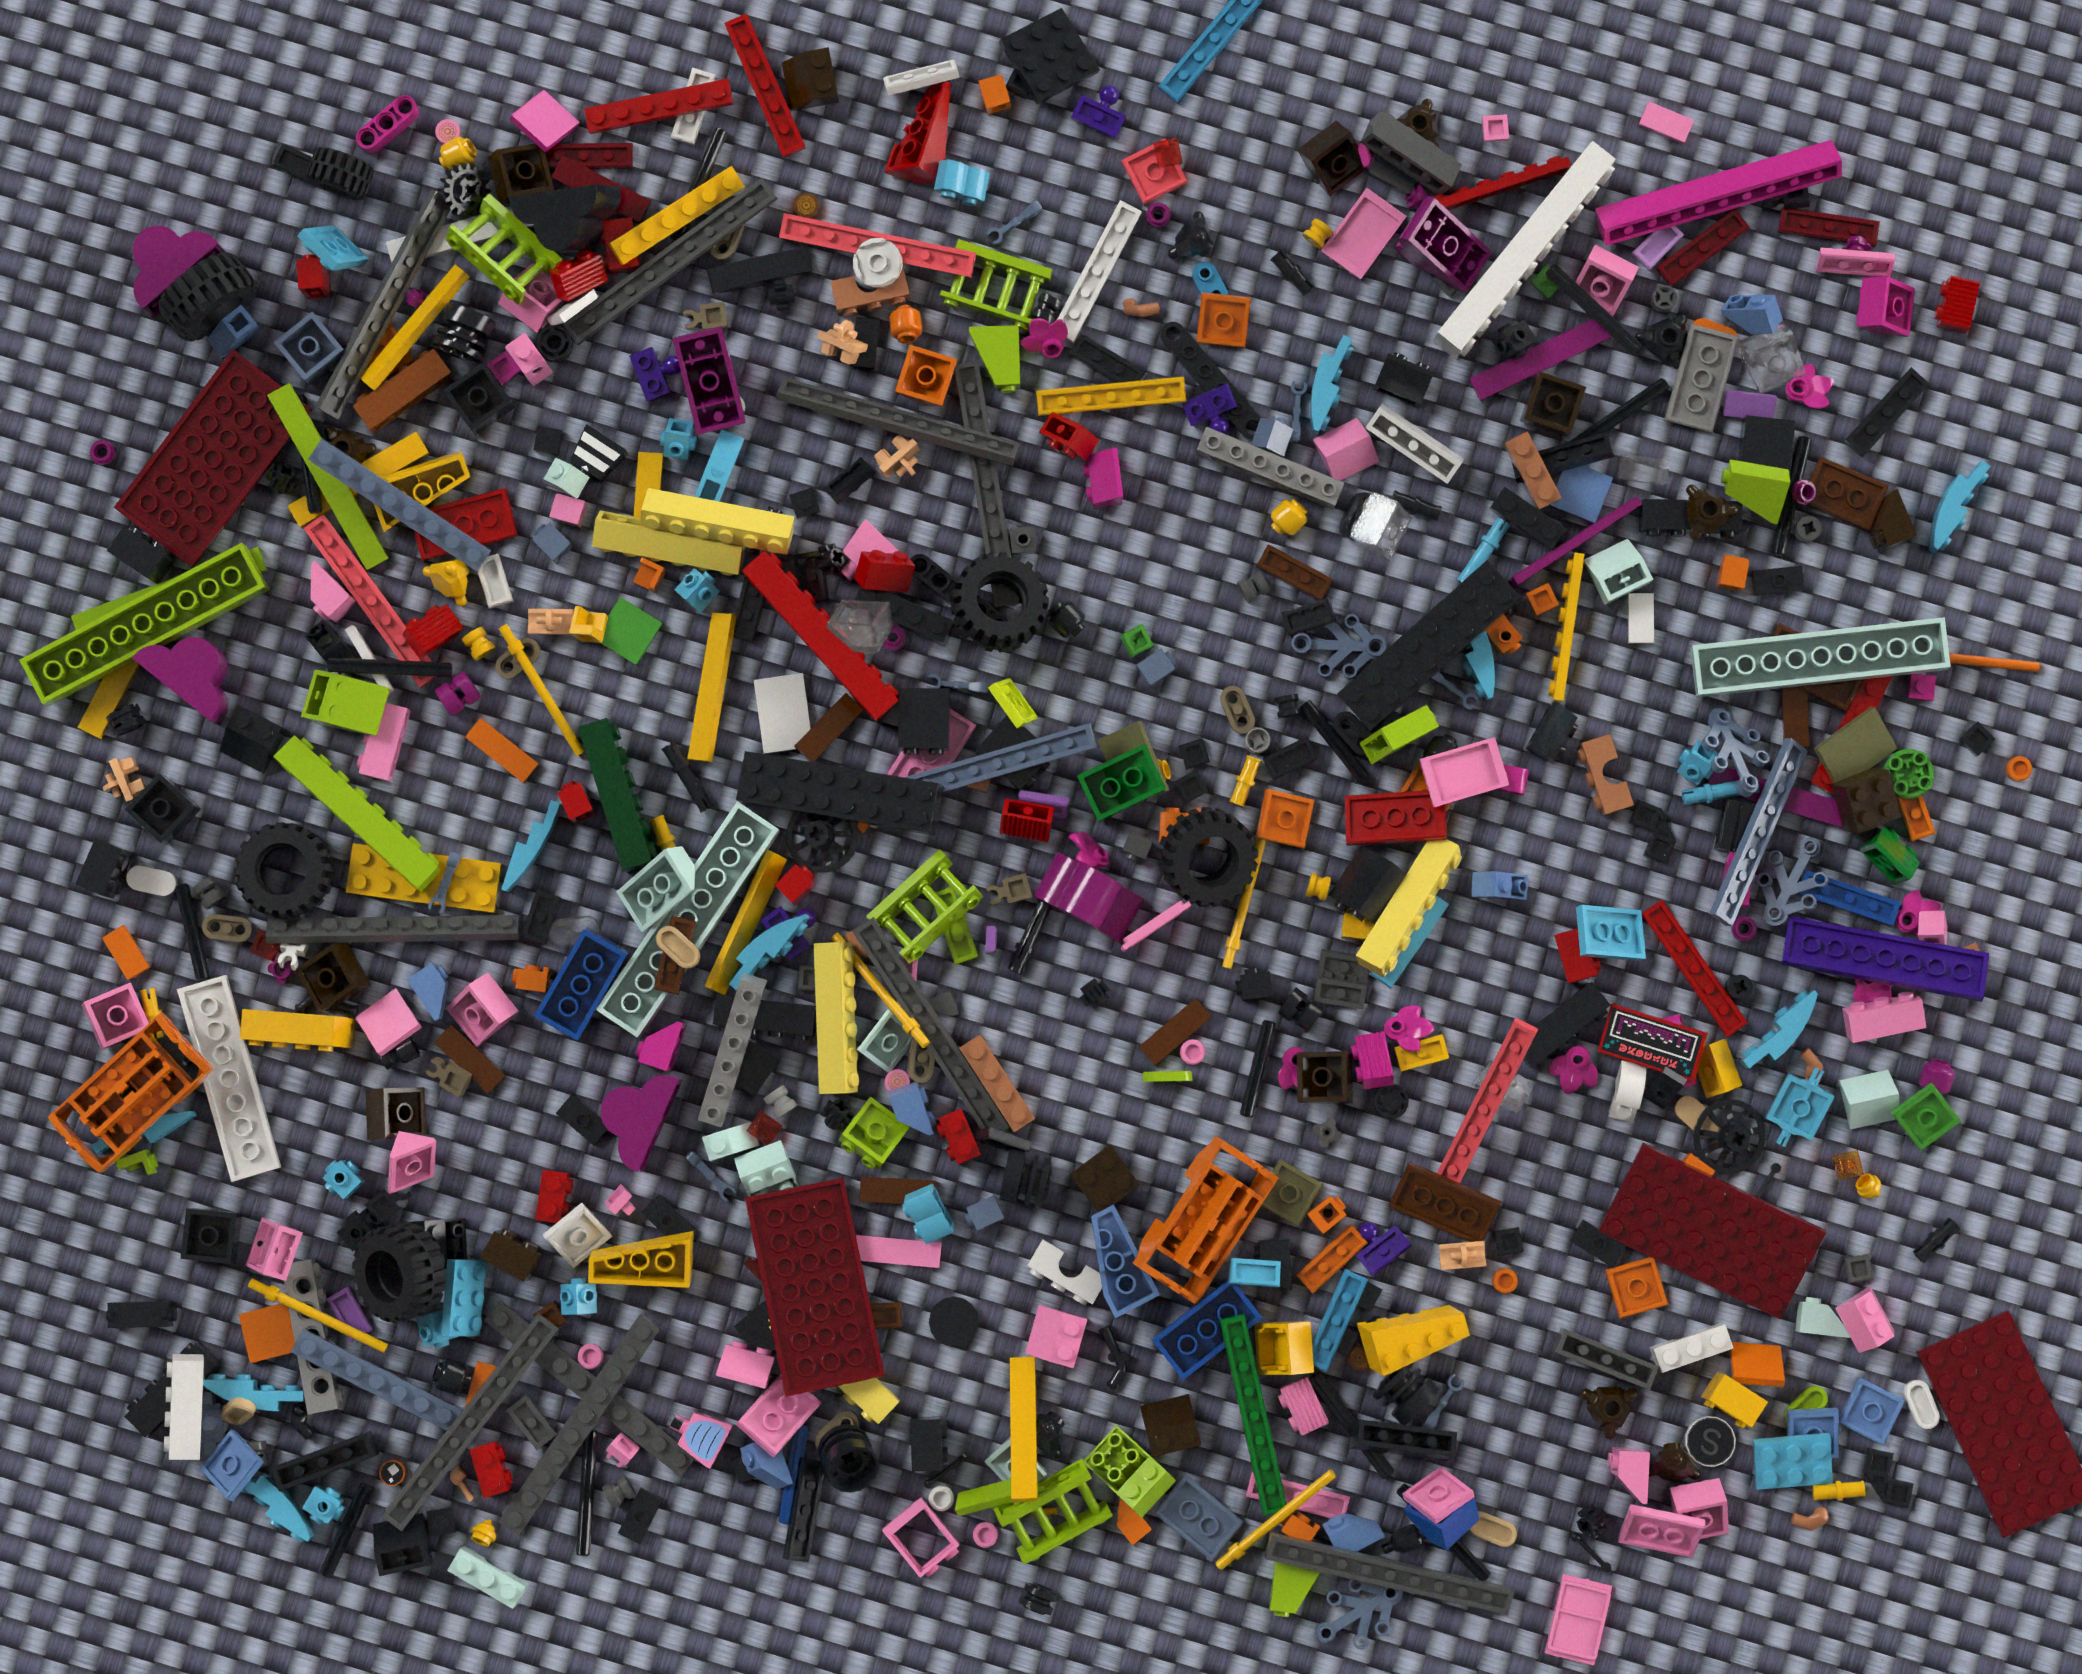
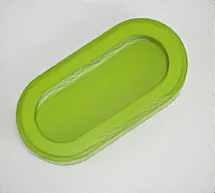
M1154 1071L1142 1073V1082L1192 1081L1191 1071Z
M1809 1386L1804 1389L1786 1407L1783 1414L1785 1423L1787 1424V1410L1825 1408L1828 1402L1826 1391L1819 1386Z

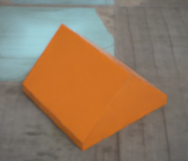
M910 345L895 392L921 405L943 407L957 359Z

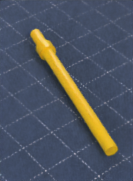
M507 623L498 628L509 645L507 646L509 652L517 658L576 757L585 752L523 651L525 647L520 639H516Z
M1258 838L1256 840L1255 848L1258 849V857L1254 858V861L1258 864L1257 871L1251 872V876L1254 879L1251 884L1246 883L1243 888L1246 891L1241 895L1231 935L1227 937L1225 944L1227 950L1222 964L1224 968L1232 969L1236 951L1240 950L1242 942L1240 937L1267 840Z
M835 933L831 937L833 942H846L839 933ZM854 951L853 966L903 1024L902 1028L908 1035H912L922 1048L928 1046L930 1041L919 1029L920 1025L917 1021L907 1015Z
M253 1278L248 1284V1288L265 1295V1299L273 1303L277 1301L382 1353H385L388 1347L387 1343L280 1292L281 1289L272 1284L268 1286Z
M1329 1469L1240 1543H1234L1229 1547V1552L1215 1562L1216 1566L1223 1570L1235 1559L1239 1560L1243 1557L1248 1548L1335 1479V1473Z

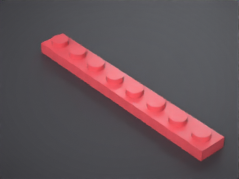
M786 213L783 215L779 238L855 254L863 242L871 238H883L893 243L899 249L903 264L966 277H972L976 258L975 252Z
M323 514L303 528L400 661L432 662L428 655L419 659L402 636L406 629L404 622L327 517ZM411 675L420 688L436 678V676Z
M1515 1017L1437 1174L1458 1183L1461 1182L1538 1028Z

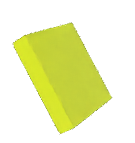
M1008 678L995 682L988 687L1016 728L1031 724L1038 719L1036 713L1011 679Z

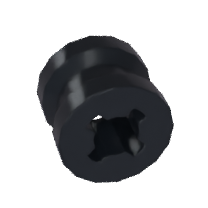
M1298 694L1274 698V702L1279 709L1277 712L1278 719L1302 714L1301 708L1297 704L1299 700Z
M1739 974L1728 978L1724 988L1731 999L1740 1000L1747 998L1751 994L1753 986L1747 976Z

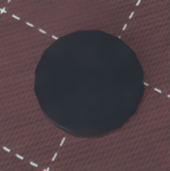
M956 1296L947 1297L939 1301L932 1309L929 1318L930 1331L935 1339L943 1345L951 1347L962 1346L972 1340L979 1325L978 1313L974 1306L966 1299Z

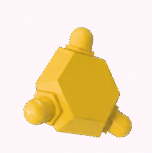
M455 559L454 561L431 564L423 568V575L430 577L433 586L445 597L454 598L456 604L460 607L467 604L465 594L468 580L466 576L469 574V569L465 563Z

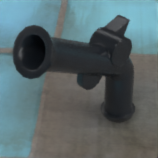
M310 995L295 1005L297 1013L304 1014V1011L314 1004ZM342 1002L331 1008L349 1014L354 1019L358 1013L359 1005L353 1006Z
M1111 1325L1099 1329L1098 1332L1102 1334L1109 1348L1108 1360L1115 1362L1117 1365L1116 1371L1110 1380L1107 1381V1386L1115 1390L1126 1374V1362L1135 1357L1121 1352L1111 1331Z

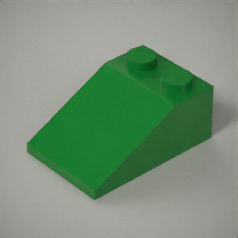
M1145 744L1077 775L1099 822L1166 789Z
M1882 827L1859 850L1893 885L1910 880L1920 863L1916 859L1918 855L1911 847H1904L1898 841L1900 837L1893 829Z

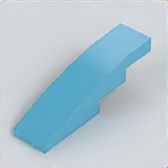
M551 800L544 823L533 822L526 845L516 842L501 890L510 892L537 860L555 828L563 807L561 803Z
M1437 895L1435 896L1434 906L1430 910L1427 909L1423 915L1422 925L1411 934L1409 946L1398 955V961L1392 972L1388 971L1385 978L1374 972L1370 973L1371 976L1390 989L1449 904Z
M195 1111L163 1115L141 1137L142 1139L146 1137L149 1143H156L195 1118L197 1114ZM103 1139L91 1145L96 1154H102L110 1149Z

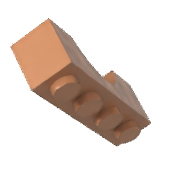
M978 1035L959 1048L1014 1133L1035 1119L981 1035Z

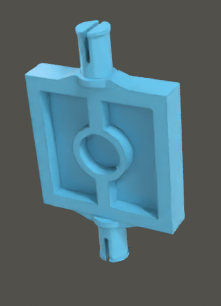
M1815 1067L1809 1080L1801 1079L1790 1073L1787 1074L1766 1115V1119L1778 1124L1783 1129L1776 1141L1777 1144L1786 1147L1791 1134L1801 1135L1812 1141L1835 1097L1818 1085L1824 1073L1823 1070Z

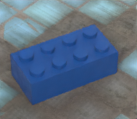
M585 927L534 1017L578 1041L629 951Z
M1229 1278L1201 1299L1197 1305L1192 1306L1151 1338L1182 1380L1225 1348L1219 1319L1244 1313L1248 1329L1262 1319V1316L1239 1286L1228 1284Z

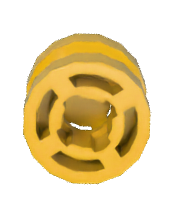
M483 627L476 628L462 638L465 646L471 647V655L475 661L486 657L496 649L493 642L486 638L487 633Z

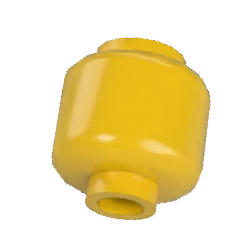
M458 136L441 146L439 161L445 170H453L452 165L469 163L473 165L477 151L468 138L464 139Z
M1294 498L1292 500L1284 499L1271 512V519L1273 520L1271 526L1280 535L1285 532L1287 535L1292 536L1307 522L1305 515L1307 510Z

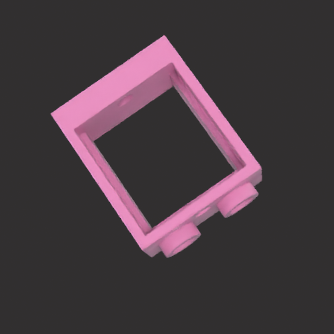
M261 1218L245 1266L264 1275L286 1281L303 1232L287 1225ZM258 1241H262L261 1246L257 1245Z
M922 1496L882 1528L883 1533L920 1578L924 1574L927 1577L931 1576L939 1569L937 1564L945 1558L948 1561L959 1552L957 1547L960 1545V1542ZM922 1510L926 1512L950 1542L923 1566L920 1565L895 1534L897 1530Z

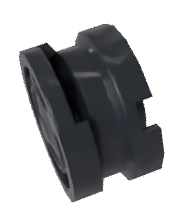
M139 704L124 706L121 710L114 711L106 717L108 724H112L114 728L112 733L115 737L130 733L146 724V719L139 713L141 710Z
M1394 1084L1379 1087L1373 1095L1372 1104L1378 1115L1394 1119L1405 1113L1408 1108L1409 1098L1407 1092L1401 1086Z

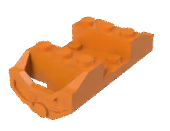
M160 1013L48 1116V1119L59 1134L66 1138L65 1142L73 1150H77L86 1163L98 1173H103L142 1139L141 1135L173 1105L181 1103L215 1068L186 1040L173 1022L164 1013ZM163 1030L170 1040L179 1046L182 1053L199 1067L197 1077L194 1080L157 1042L152 1034ZM131 1084L137 1090V1092L135 1093L132 1090L126 1097H124L121 1093L124 1092L129 1087L128 1085ZM73 1109L81 1115L79 1119L83 1124L91 1128L90 1131L95 1137H101L115 1152L114 1154L99 1158L72 1131L66 1121Z
M1217 1136L1197 1154L1184 1174L1185 1177L1191 1180V1183L1165 1223L1157 1218L1154 1220L1143 1237L1137 1257L1133 1262L1134 1265L1195 1305H1197L1279 1179L1275 1174ZM1221 1149L1257 1172L1250 1188L1212 1164ZM1156 1249L1194 1273L1184 1287L1147 1264Z

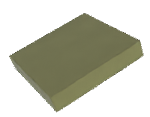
M1279 1159L1272 1171L1279 1179L1261 1206L1294 1226L1299 1227L1323 1184Z

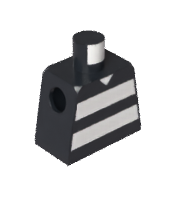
M586 424L570 461L588 477H593L597 481L603 482L627 457L628 452Z

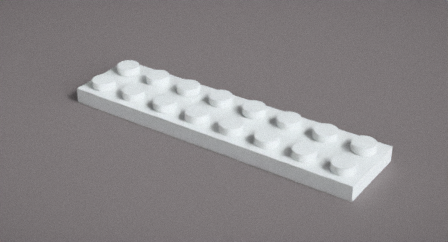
M227 975L177 989L192 1045L215 1068L203 1081L231 1182L281 1168L246 1040L240 1039L241 1023Z

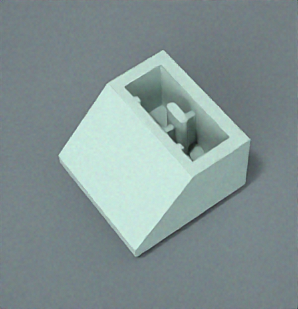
M1628 539L1584 559L1583 562L1604 605L1649 584L1653 580L1642 556Z
M781 1140L734 1158L740 1180L748 1197L800 1187Z

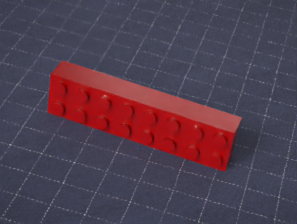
M764 550L742 570L744 576L877 723L899 703L897 698L899 696L898 691L890 683L885 685L880 680L882 678L881 672L873 664L868 666L863 661L866 659L864 653L856 645L852 648L847 643L849 637L840 627L835 629L830 624L832 618L823 608L818 610L814 606L816 603L815 599L806 589L802 592L797 587L799 581L790 571L784 573L781 569L783 566L782 562L773 552L768 555Z

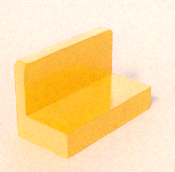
M1722 1039L1705 1045L1697 1073L1706 1098L1742 1086L1727 1040Z

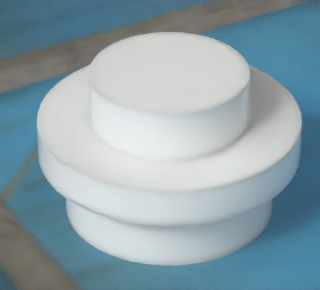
M937 1486L929 1494V1503L937 1511L948 1510L954 1502L953 1492L946 1486Z

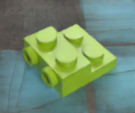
M870 1096L842 1133L839 1141L842 1142L841 1147L847 1153L853 1154L855 1152L861 1156V1162L870 1169L876 1167L879 1170L910 1126L897 1121L894 1113Z

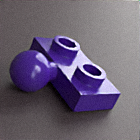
M1110 85L1103 87L1099 94L1100 103L1081 95L1071 119L1116 140L1126 119V115L1109 108L1110 105L1118 101V90Z
M653 347L629 356L648 403L671 394L664 374L677 375L681 372L677 356H668L662 365H660Z
M1227 383L1182 403V406L1191 426L1210 419L1209 428L1227 434L1229 424L1225 419L1220 418L1219 414L1237 407V404Z
M780 906L763 918L761 922L768 930L781 922L789 920L790 917ZM810 909L800 910L796 917L807 914L810 917L806 922L807 928L812 927L816 921L814 912ZM803 935L794 937L790 942L793 946L786 956L792 961L811 947Z
M1365 1222L1360 1226L1359 1233L1371 1244L1358 1253L1356 1257L1373 1277L1411 1248L1412 1245L1396 1225L1379 1237L1378 1227L1372 1222Z

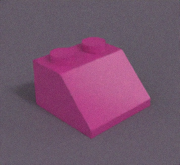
M1888 276L1862 278L1857 327L1873 333L1909 337L1915 288Z
M1117 448L1090 454L1087 462L1083 463L1084 478L1089 477L1090 487H1086L1087 502L1092 501L1093 508L1122 505L1123 491Z
M676 1022L646 1037L645 1042L640 1041L636 1051V1056H639L638 1062L671 1072L687 1024Z

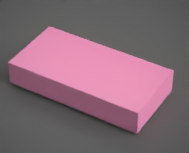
M1648 101L1638 126L1684 145L1694 120Z

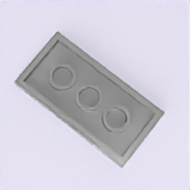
M1690 324L1664 421L1713 433L1739 336Z

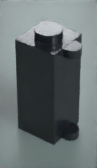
M173 1301L107 1303L106 1320L108 1321V1328L173 1326V1321L177 1320V1307L173 1306Z

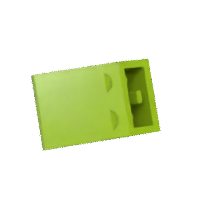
M314 670L301 717L318 725L377 736L390 688L336 673Z
M1117 1425L1083 1460L1085 1465L1141 1518L1176 1481Z

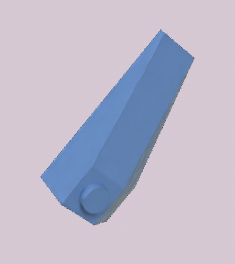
M1112 1205L1092 1215L1091 1219L1103 1296L1113 1316L1117 1318L1160 1294L1151 1276L1133 1264L1138 1251L1115 1206Z

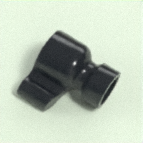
M410 1036L382 1057L380 1056V1059L388 1070L395 1067L397 1062L408 1063L420 1057V1051L416 1042Z

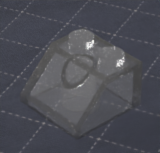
M1783 322L1779 324L1773 334H1754L1737 342L1743 363L1758 392L1761 394L1780 387L1794 378L1806 375L1794 333Z
M1372 491L1370 497L1363 504V511L1359 519L1352 526L1350 536L1359 545L1383 559L1391 561L1412 517L1399 502Z
M841 600L827 623V629L854 652H863L865 654L878 653L893 629L890 603Z
M1492 1060L1487 1061L1471 1084L1478 1090L1493 1063ZM1516 1074L1500 1106L1511 1114H1517L1532 1090L1527 1086L1529 1081Z

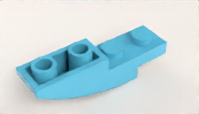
M1344 334L1333 356L1323 353L1313 381L1310 399V422L1312 433L1316 436L1320 430L1325 431L1331 419L1327 414L1330 408L1336 409L1341 395L1337 394L1340 387L1332 384V381L1338 382L1343 369L1339 368L1343 359L1348 361L1354 347L1350 346L1352 338Z
M721 429L694 497L720 502L745 438Z
M1982 460L1978 463L1967 478L1958 474L1947 487L1938 504L1931 525L1929 537L1930 552L1934 553L1938 549L1943 551L1952 540L1949 535L1954 529L1958 532L1967 521L1964 516L1968 510L1961 506V504L1965 506L1974 496L1971 492L1976 485L1980 487L1989 477L1986 472L1991 466Z
M1485 631L1466 648V650L1469 648L1471 652L1463 657L1465 662L1462 663V666L1468 676H1473L1476 682L1474 688L1480 698L1484 697L1488 701L1494 694L1495 668L1491 645Z
M804 914L771 927L755 938L737 956L736 959L743 966L729 985L737 990L742 974L754 976L753 974L758 968L762 969L769 962L770 957L768 955L773 958L780 955L785 956L793 946L790 942L794 937L801 936L807 929L808 925L806 922L810 917Z
M1806 990L1802 991L1794 998L1796 1003L1789 1008L1785 1005L1774 1014L1776 1019L1772 1021V1024L1777 1028V1031L1775 1032L1774 1029H1771L1761 1037L1763 1042L1755 1047L1753 1044L1742 1053L1744 1057L1739 1062L1745 1069L1751 1068L1764 1056H1767L1770 1061H1776L1795 1042L1807 1024L1815 1006L1818 995L1815 990L1809 992Z
M210 1374V1378L203 1380V1386L223 1399L231 1401L233 1398H244L253 1402L256 1405V1409L280 1411L282 1410V1401H305L301 1385H285V1389H276V1385L266 1384L260 1385V1389H258V1379H251V1374H235V1379H225L226 1374Z
M266 1473L260 1475L258 1480L253 1477L250 1479L241 1492L245 1493L248 1491L254 1495V1501L262 1506L270 1505L265 1515L270 1518L269 1522L280 1529L285 1527L290 1530V1535L300 1542L304 1540L309 1542L313 1539L315 1534L309 1520L299 1504L286 1489L279 1492L275 1480Z

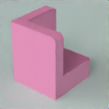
M556 494L549 517L553 521L581 528L587 503L584 500Z
M1945 910L1919 912V940L1943 945L1947 944Z

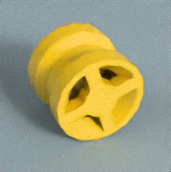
M1314 218L1310 229L1305 230L1302 235L1310 244L1318 249H1322L1325 246V240L1331 238L1334 232L1324 222Z
M1311 873L1306 897L1316 896L1320 900L1325 901L1331 877L1326 876L1322 878L1318 877L1316 873Z

